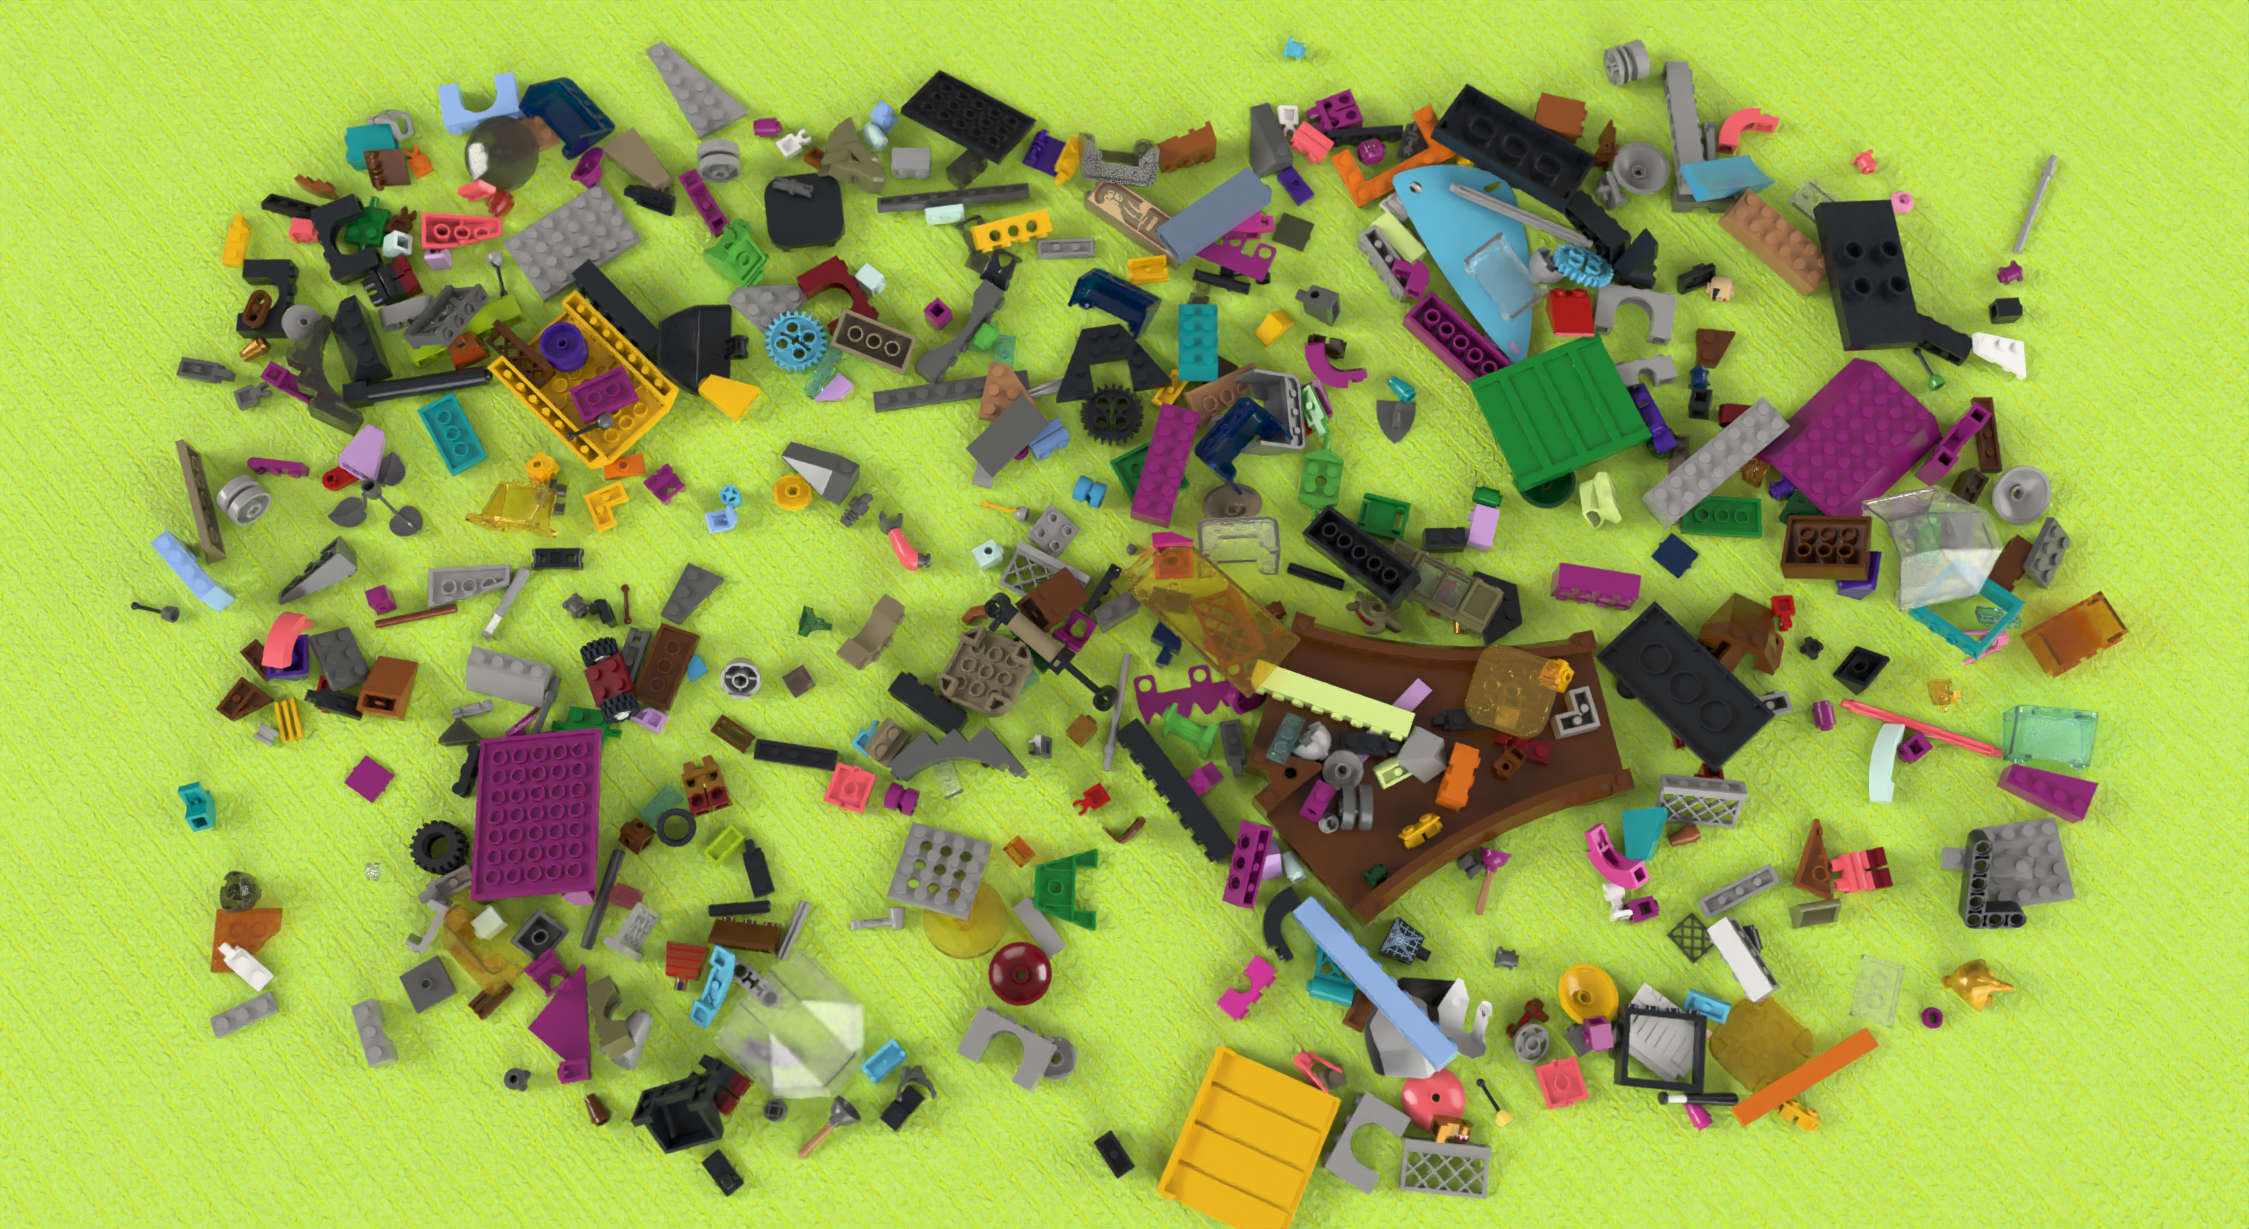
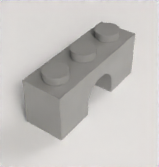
M1659 354L1651 359L1639 358L1631 363L1624 361L1615 365L1628 391L1639 385L1638 375L1641 374L1650 377L1653 387L1671 384L1677 377L1671 355L1664 356Z
M371 998L351 1006L369 1067L379 1068L397 1061L398 1058L393 1042L387 1038L383 1030L382 1022L386 1019L380 1000Z

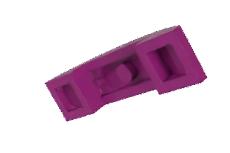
M695 168L679 176L678 179L715 238L723 235L722 228L726 224L731 225L710 195Z
M272 361L269 362L260 376L261 379L283 392L328 414L333 413L341 400L340 396L324 388L321 389Z

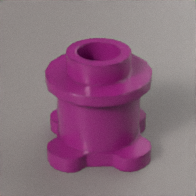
M2015 260L2010 261V266L2000 267L1997 272L1999 282L2009 285L2011 281L2016 279L2018 282L2023 281L2022 267Z

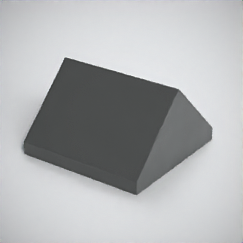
M538 908L509 942L532 959L538 960V957L548 948L554 950L569 931L548 913Z

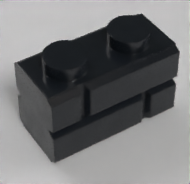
M1453 527L1425 528L1422 533V548L1428 553L1463 552L1466 547L1465 527H1456V529Z
M1111 1130L1093 1142L1117 1179L1135 1167Z

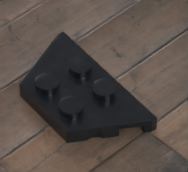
M1474 571L1473 576L1479 577L1489 585L1497 586L1504 592L1501 604L1483 633L1484 646H1490L1493 642L1504 637L1523 623L1517 585L1479 571Z

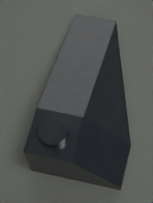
M1647 228L1638 235L1612 268V273H1614L1612 280L1618 283L1619 286L1629 285L1635 289L1652 290L1656 283L1653 273L1657 271L1654 260L1658 256V242Z

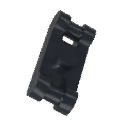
M582 548L532 549L534 562L531 563V570H583L584 563L582 562V557L584 556V549ZM546 556V562H542V557ZM568 556H574V560L568 561Z
M475 743L468 745L467 753L469 755L466 763L461 767V776L459 781L452 786L453 793L462 798L470 796L478 776L480 747Z

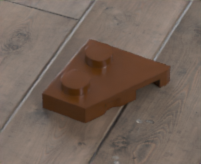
M1698 328L1696 331V367L1715 369L1734 338L1736 331Z

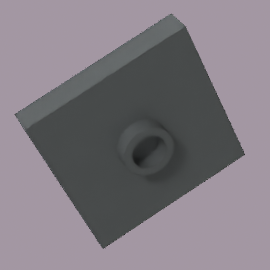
M438 955L399 977L417 1014H421L457 993Z

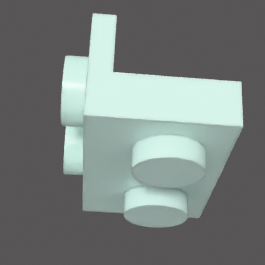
M963 204L925 208L927 226L965 221Z

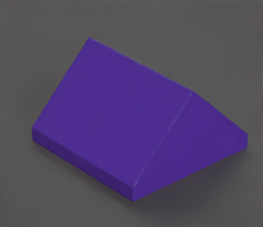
M308 634L297 637L293 648L291 666L282 669L267 666L268 679L298 681L309 675Z

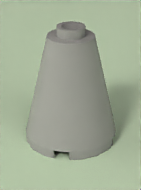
M644 1009L640 1011L635 1010L624 1021L632 1032L636 1047L613 1059L611 1058L612 1062L629 1071L635 1070L652 1027L653 1020L649 1012ZM600 1046L597 1048L602 1055L605 1056L607 1052L603 1053Z

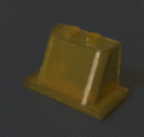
M513 479L512 482L499 481L481 513H467L465 521L487 530L505 532V529L528 531L541 537L556 538L557 530L551 528L550 523L557 491L550 487L542 486L541 483L530 481L529 484H525L524 481Z

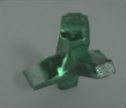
M804 606L802 617L799 620L798 635L807 637L810 632L815 630H832L831 623L825 622L822 617H816L813 608Z

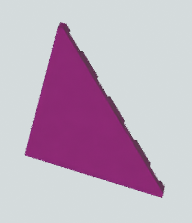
M582 964L528 1029L565 1061L586 1058L589 1080H591L590 1028L586 999L588 991L586 988V966Z

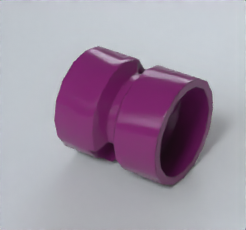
M892 782L886 793L883 807L893 811L899 809L900 813L912 816L919 800L920 791L912 788L905 790L903 785Z

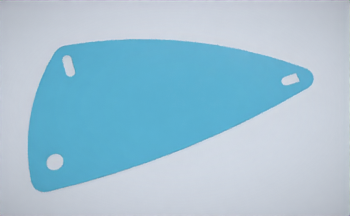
M1431 165L1396 174L1393 177V186L1432 257L1456 293L1492 340L1513 363L1525 360L1531 333L1533 293L1532 274L1529 270L1530 257L1523 223L1449 191L1452 182L1458 185L1462 184L1518 208L1512 188L1506 181L1488 171L1461 165ZM1496 181L1501 183L1500 188L1491 192L1484 190V187ZM1412 182L1421 184L1422 191L1420 193H1414L1410 190ZM1515 342L1521 352L1514 354L1509 343Z

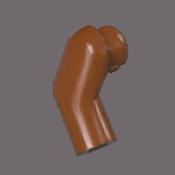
M985 605L971 607L961 620L966 625H969L978 616H982L984 619L989 618L984 610Z

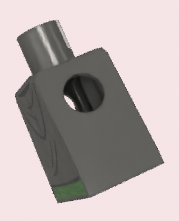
M1311 285L1308 292L1299 289L1296 293L1295 299L1303 302L1306 314L1331 327L1333 326L1341 312L1339 293L1316 285Z

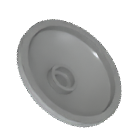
M1632 142L1619 150L1618 155L1613 160V172L1619 184L1626 190L1635 194L1648 195L1659 191L1665 185L1669 177V164L1664 154L1655 146L1645 142Z
M2028 465L2013 467L2002 474L1995 484L1992 495L1994 509L2007 522L2013 524L2029 523L2037 519L2047 508L2051 497V485L2047 476L2036 467Z

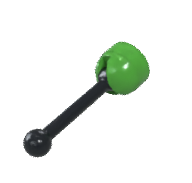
M1915 348L1913 353L1919 357L1930 375L1928 379L1930 389L1932 391L1940 389L1946 384V381L1941 375L1933 374L1921 354V349Z

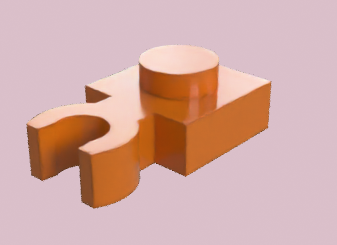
M414 143L413 147L415 150L410 153L405 148L404 153L409 158L407 163L416 178L419 179L434 171L425 153H421L418 146Z

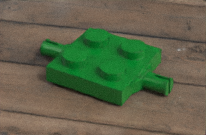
M371 196L369 206L364 207L367 216L347 225L344 242L359 246L358 252L369 247H383L384 237L386 236L385 227L389 223L391 212L388 209L377 208L379 198L376 196Z
M570 706L568 718L565 722L555 720L552 722V729L563 731L600 728L602 730V753L605 742L609 737L621 739L622 730L611 729L610 724L604 722L601 710Z

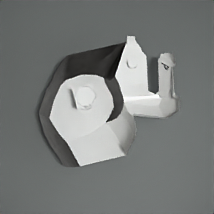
M1401 977L1397 980V986L1400 990H1406L1413 999L1411 1001L1416 1006L1420 1005L1426 1011V1017L1431 1022L1435 1021L1441 1027V1033L1446 1038L1450 1037L1457 1044L1458 1054L1468 1058L1484 1055L1487 1047L1484 1039L1488 1017L1492 1016L1491 1003L1482 1001L1479 1004L1473 1030L1468 1034L1463 1030L1469 1003L1464 980L1459 978L1456 981L1407 977ZM1374 1005L1365 1019L1366 1047L1374 1072L1383 1076L1430 1078L1436 1070Z

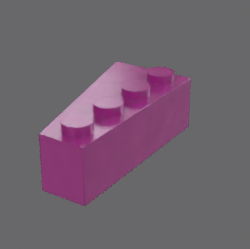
M2017 764L2004 768L1997 783V787L2070 823L2084 820L2098 786V783Z

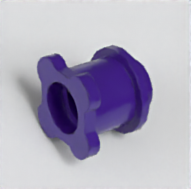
M1784 475L1782 480L1776 483L1771 482L1768 488L1770 497L1778 501L1785 495L1791 497L1793 491H1795L1794 486Z

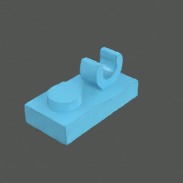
M1690 988L1683 1009L1698 1010L1700 1015H1706L1710 1020L1725 1024L1731 1003Z

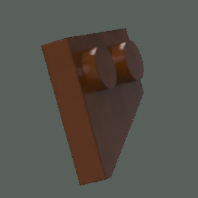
M241 677L217 706L216 710L235 722L272 703L275 699L244 677Z

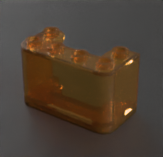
M2099 591L2020 636L2047 677L2052 675L2055 678L2081 663L2079 659L2084 656L2088 660L2098 654L2097 649L2102 648L2104 651L2124 640L2122 635L2129 631L2104 594Z

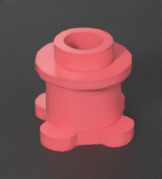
M1872 149L1857 154L1856 158L1852 161L1854 165L1858 164L1860 174L1865 173V175H1869L1878 166V163L1874 162L1871 156L1874 153Z

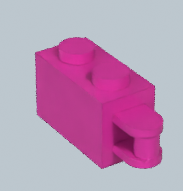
M1258 211L1231 231L1244 235L1246 239H1260L1261 233L1274 231L1273 216L1269 215L1261 216V212ZM1228 233L1222 236V240H1225ZM1231 236L1229 240H1241L1238 236Z

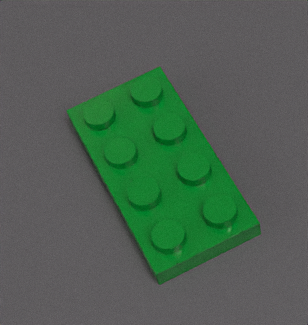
M1706 496L1680 518L1681 534L1760 539L1762 537L1761 499Z

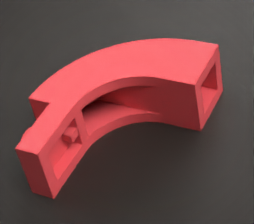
M1746 108L1737 111L1725 121L1716 137L1717 147L1715 152L1733 154L1738 146L1739 134L1744 131L1752 130L1773 134L1778 126L1779 118L1772 117L1771 115H1760L1761 108Z
M282 613L273 623L267 636L262 665L281 669L291 666L295 641L302 631L313 628L314 620L306 619L307 616L303 614Z

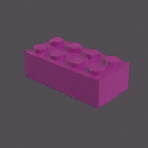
M1560 562L1552 574L1550 596L1555 597L1559 601L1569 599L1575 600L1578 604H1587L1588 602L1594 603L1597 607L1612 606L1616 610L1625 611L1630 609L1639 598L1641 575Z

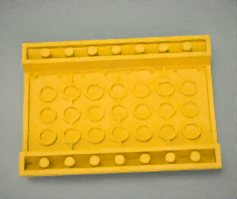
M575 290L561 302L565 310L531 339L527 345L547 361L539 345L540 337L544 330L558 322L571 323L581 331L590 349L589 358L584 366L570 373L555 370L557 374L541 389L521 374L503 355L487 368L592 470L612 464L666 415L673 405L679 388L665 378L655 365ZM521 361V367L531 368V361ZM623 365L639 401L610 413L614 427L607 430L597 427L576 436L573 440H568L567 434L569 432L575 433L597 423V420L586 425L583 423L569 389ZM535 372V380L539 382L546 374L544 372Z

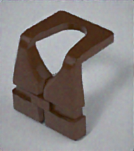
M1139 816L1119 839L1105 826L1102 829L1116 842L1122 844L1131 839L1146 823V819L1143 816Z

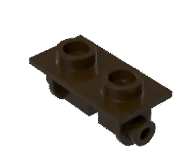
M1314 333L1309 335L1307 343L1324 341L1325 355L1332 359H1344L1347 342L1330 337L1329 344L1325 343L1327 336Z

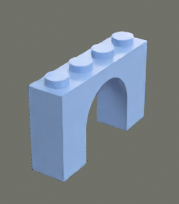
M508 72L494 75L497 91L496 101L489 109L483 112L476 113L465 109L463 94L457 83L439 86L438 91L444 127L449 135H461L465 132H476L489 127L496 128L500 125L512 124L523 119L519 86L514 73Z
M165 530L150 543L199 600L219 613L235 600L222 584L213 579L196 563L199 557L185 542Z

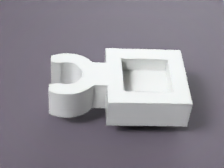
M1279 105L1277 108L1278 123L1280 126H1284L1282 131L1285 137H1287L1286 132H1290L1292 138L1296 132L1294 127L1298 125V106Z
M805 129L800 130L796 137L791 133L776 142L777 147L786 160L802 152V145L806 146L812 143L810 136L803 139V136L807 135Z

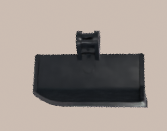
M694 305L677 311L659 321L657 369L665 378L682 390L699 397L702 396L698 392V384L704 377L708 378L712 374L730 379V360L747 359V344L749 343L747 336L734 335L731 337V305Z

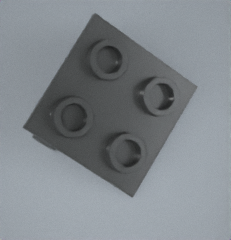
M1415 120L1411 124L1407 123L1397 157L1409 159L1429 148Z

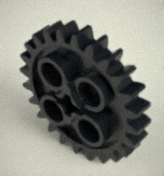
M1115 383L1112 384V388H1108V385L1105 384L1104 390L1098 386L1095 398L1085 399L1087 403H1082L1084 410H1080V415L1084 416L1081 418V423H1085L1083 429H1089L1088 436L1094 434V441L1100 438L1102 445L1105 441H1108L1109 446L1112 445V441H1115L1118 446L1121 439L1124 443H1127V436L1133 439V432H1139L1137 426H1142L1141 419L1144 417V414L1141 413L1143 406H1139L1141 400H1135L1136 393L1129 395L1130 388L1123 391V385L1116 389ZM1111 399H1114L1113 430L1110 431ZM1104 402L1107 406L1102 408L1098 404ZM1123 403L1126 404L1127 407L1121 409L1118 407V405ZM1105 421L1106 425L1099 426L1097 425V422ZM1118 422L1126 423L1124 427H1118L1116 424Z

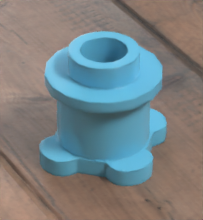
M1290 36L1285 46L1283 57L1287 58L1289 55L1296 58L1297 61L1299 58H1303L1306 52L1304 42H1295L1293 37Z

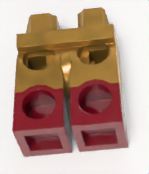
M712 755L701 758L703 767L696 769L694 761L683 763L684 774H681L690 812L695 818L713 812L712 808L717 811L733 805L721 767L716 763Z

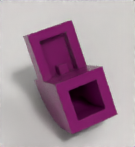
M1396 259L1391 273L1408 280L1403 294L1422 300L1429 282L1428 268L1418 259L1415 265L1410 264L1406 260Z
M1211 761L1200 769L1198 767L1192 771V776L1186 782L1195 794L1201 797L1224 781V776Z

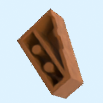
M1210 121L1205 122V127L1195 131L1192 128L1188 130L1189 134L1178 138L1176 135L1155 145V156L1161 173H1171L1179 168H1189L1197 163H1207L1215 159L1217 139Z

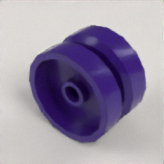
M558 322L552 324L544 330L540 337L539 345L541 352L555 370L569 373L579 370L589 358L590 349L581 331L571 323Z

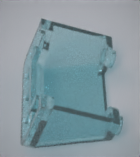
M2018 705L2003 713V760L2011 761V764L2022 765L2024 761L2030 759L2067 762L2069 766L2073 767V770H2086V767L2091 765L2099 722L2098 712L2035 705Z

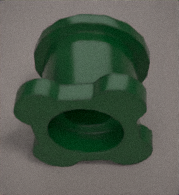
M1374 863L1371 869L1368 871L1364 869L1362 871L1363 878L1373 890L1381 881L1388 879L1387 874L1389 873L1383 864L1378 865Z

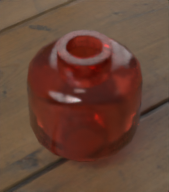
M500 188V190L496 189L495 194L490 195L486 200V206L489 208L488 212L495 217L499 215L506 217L515 205L514 196L503 188Z

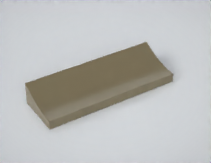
M183 439L175 441L207 565L227 559L200 452Z

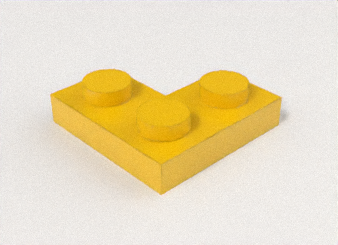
M622 481L584 495L599 533L618 525L611 508L629 500Z

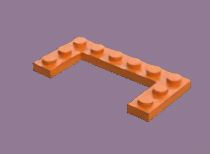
M1430 104L1412 114L1429 148L1371 180L1365 181L1349 148L1330 158L1357 209L1395 189L1393 177L1396 174L1418 167L1439 165L1457 155L1454 151L1430 138L1435 126L1439 122Z

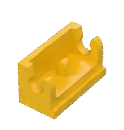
M1166 255L1127 260L1130 286L1168 281Z

